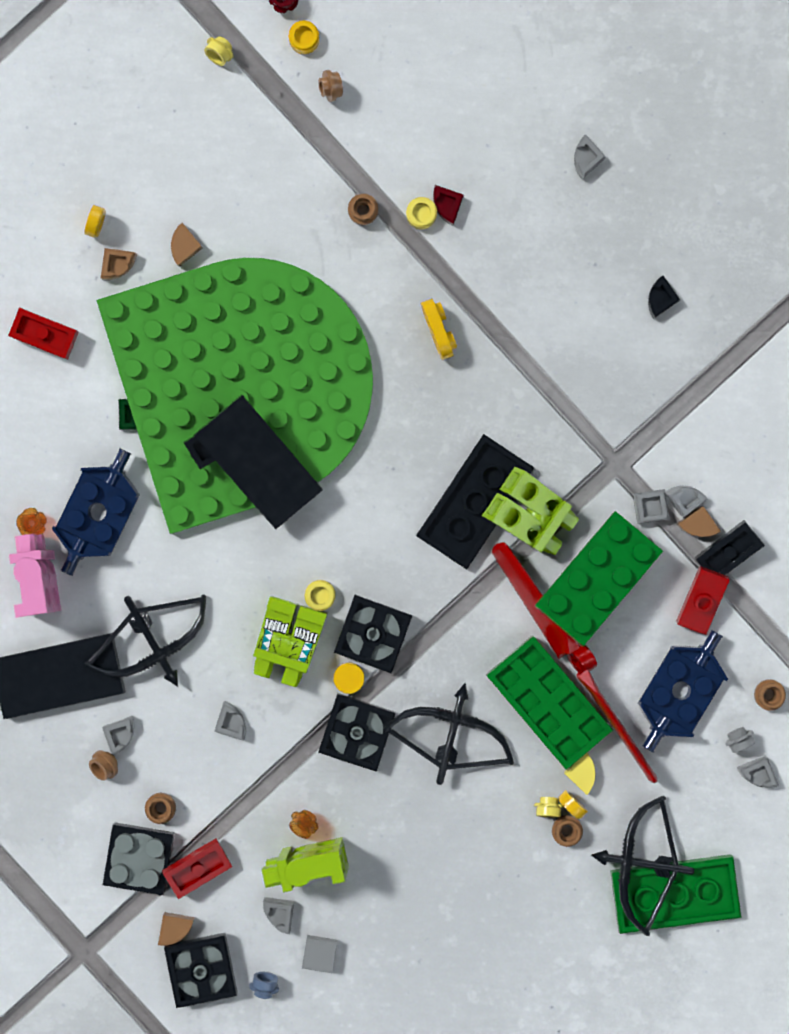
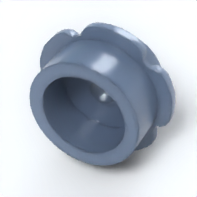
M257 972L254 974L253 982L249 984V988L254 991L256 997L269 999L272 997V994L279 992L278 977L269 972Z

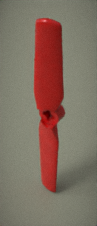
M500 542L494 545L491 551L492 555L558 659L567 655L571 665L578 672L576 674L578 680L590 692L647 779L651 783H656L658 781L656 774L599 690L590 673L591 670L597 667L596 658L586 645L581 647L534 606L543 594L508 544Z

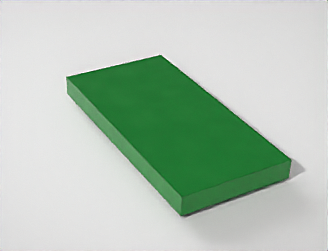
M728 854L678 861L679 865L694 868V874H677L650 930L742 918L733 856ZM631 867V879H629L630 883L628 885L629 903L635 918L645 927L669 878L658 877L654 869ZM621 869L610 870L618 931L620 934L638 932L640 930L626 917L620 902L618 879H620L619 871Z

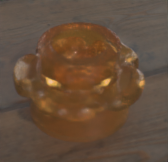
M27 508L18 515L16 525L21 535H40L45 532L46 528L44 526L47 523V519L43 512H38L35 508ZM31 520L34 521V525H33V526H30V525H29V522H30Z
M302 810L301 812L295 811L292 813L289 827L295 835L308 839L318 830L317 818L310 811Z

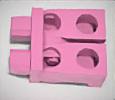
M43 534L15 536L17 553L9 554L10 564H15L14 576L20 582L22 604L14 605L15 617L61 611L55 567L50 561L55 560L54 550H46Z

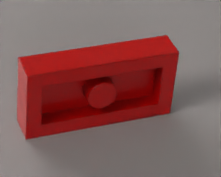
M19 307L8 336L68 360L79 331Z
M699 566L677 617V625L706 635L729 584V577Z
M217 838L163 869L162 872L179 900L232 868V864Z

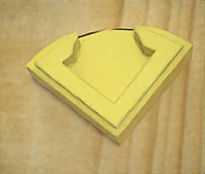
M588 753L564 771V774L588 795L595 782V767Z

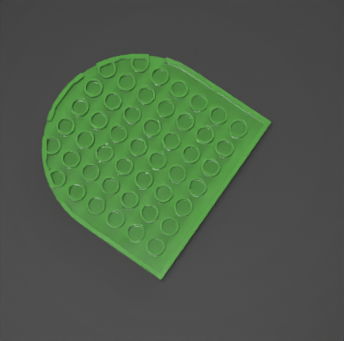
M265 258L228 259L96 300L170 534L256 508L216 461L199 469L184 444L185 440L194 436L197 431L241 394L317 483L322 481L344 461L358 441L366 424L373 392V372L368 344L357 319L347 304L332 288L309 272L291 264Z

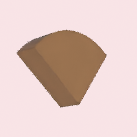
M183 223L176 228L171 240L172 256L180 267L203 248Z
M105 248L101 279L115 280L125 275L134 265L137 254L130 251Z
M703 506L677 523L681 530L693 536L708 537L721 532Z
M165 912L162 918L158 945H172L182 940L190 931L195 917Z

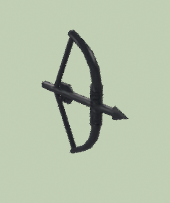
M203 594L198 598L137 608L132 598L126 596L124 602L130 610V614L93 657L84 663V666L108 677H128L146 671V669H149L150 666L153 667L158 662L166 673L164 678L178 687L177 670H172L167 657H170L171 654L174 655L178 650L181 651L184 646L196 637L204 623L206 595ZM200 602L199 616L192 628L179 640H173L174 642H170V644H166L167 646L160 648L149 630L153 622L147 612ZM128 623L135 633H143L153 651L152 655L149 654L145 659L139 660L137 664L123 669H103L93 664Z
M466 683L454 695L457 697L454 711L444 710V708L440 709V707L419 706L404 710L383 728V732L390 733L439 767L436 779L438 785L443 784L447 770L508 763L509 765L514 764L505 737L493 725L478 719V717L474 718V716L470 717V715L461 713L464 701L469 699ZM417 715L433 716L435 719H442V721L446 720V722L451 723L446 744L438 747L435 758L397 733L392 727L402 719ZM461 724V726L472 729L478 728L492 735L502 745L507 759L455 764L458 751L453 747L458 725Z
M660 796L643 805L631 818L625 838L623 839V855L608 854L607 850L591 855L603 865H606L607 862L621 865V871H619L620 879H618L621 905L626 917L645 936L650 935L649 930L677 874H694V868L678 864L665 806V796ZM660 803L672 857L659 855L655 861L633 858L634 836L638 823L648 809ZM632 866L654 869L658 877L669 878L645 927L635 918L629 903L628 885L630 883L629 879H631L630 871H632Z

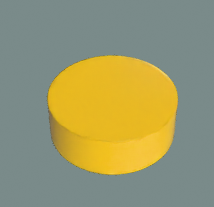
M306 20L298 21L289 30V42L295 52L310 54L318 47L320 41L319 32L312 22Z
M96 205L92 206L85 225V235L94 238L99 236L106 215L104 208Z
M345 662L338 666L334 673V684L343 693H355L364 683V672L356 663Z
M565 790L558 797L559 802L576 819L581 820L587 814V809L569 791Z

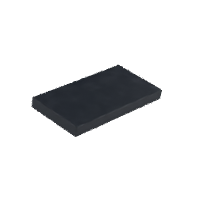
M242 394L194 434L195 438L275 530L323 491L322 487Z
M483 434L416 536L467 570L496 527V524L482 516L497 493L512 501L514 500L499 490L514 467L520 468L529 474L532 473L534 467Z
M112 633L0 657V705L3 719L124 694L126 691L123 677H108L84 666V663L93 657ZM115 640L93 663L94 665L103 669H121Z

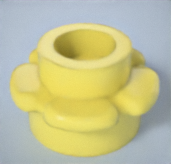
M220 36L215 39L213 37L207 39L208 45L205 47L204 52L213 63L224 66L226 62L233 58L232 45L228 40Z
M540 797V803H534V806L537 807L536 816L561 817V808H564V806L558 804V798Z

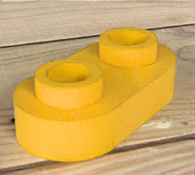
M432 298L421 302L424 317L441 360L454 356L453 349H456L457 345L452 332H446L442 321L446 320V315L441 303L435 304Z

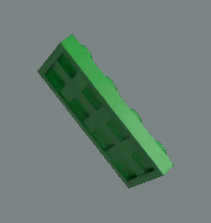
M614 511L534 606L583 647L662 554L663 550L618 512Z
M533 635L486 674L566 770L613 731Z

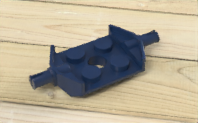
M119 448L113 464H110L109 467L81 468L82 474L57 525L52 527L56 536L68 550V557L61 569L62 572H67L66 574L73 576L80 559L83 560L84 557L111 556L140 496L135 486L125 475L126 471L124 468L131 453ZM96 503H101L106 508V516L100 521L94 520L90 512Z
M711 630L703 645L699 644L698 647L671 646L637 703L651 725L649 729L652 730L642 745L644 748L654 753L660 740L665 735L694 737L695 734L692 732L723 680H728L717 659L713 656L715 648L721 638H723L722 635ZM677 682H685L688 686L687 694L683 698H675L672 692L673 686Z

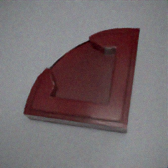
M435 185L433 202L437 213L445 222L454 226L464 195Z

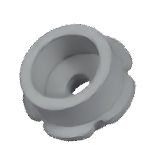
M744 727L738 728L727 734L729 740L725 744L730 746L733 753L742 751L755 744L752 737L754 732L752 730L746 731Z

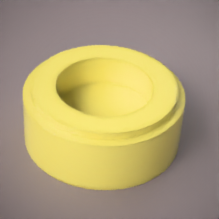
M418 197L408 204L406 217L408 223L413 228L424 230L434 224L437 209L433 201L426 197Z
M316 580L308 585L304 596L310 608L316 611H323L332 606L336 593L334 587L329 582Z

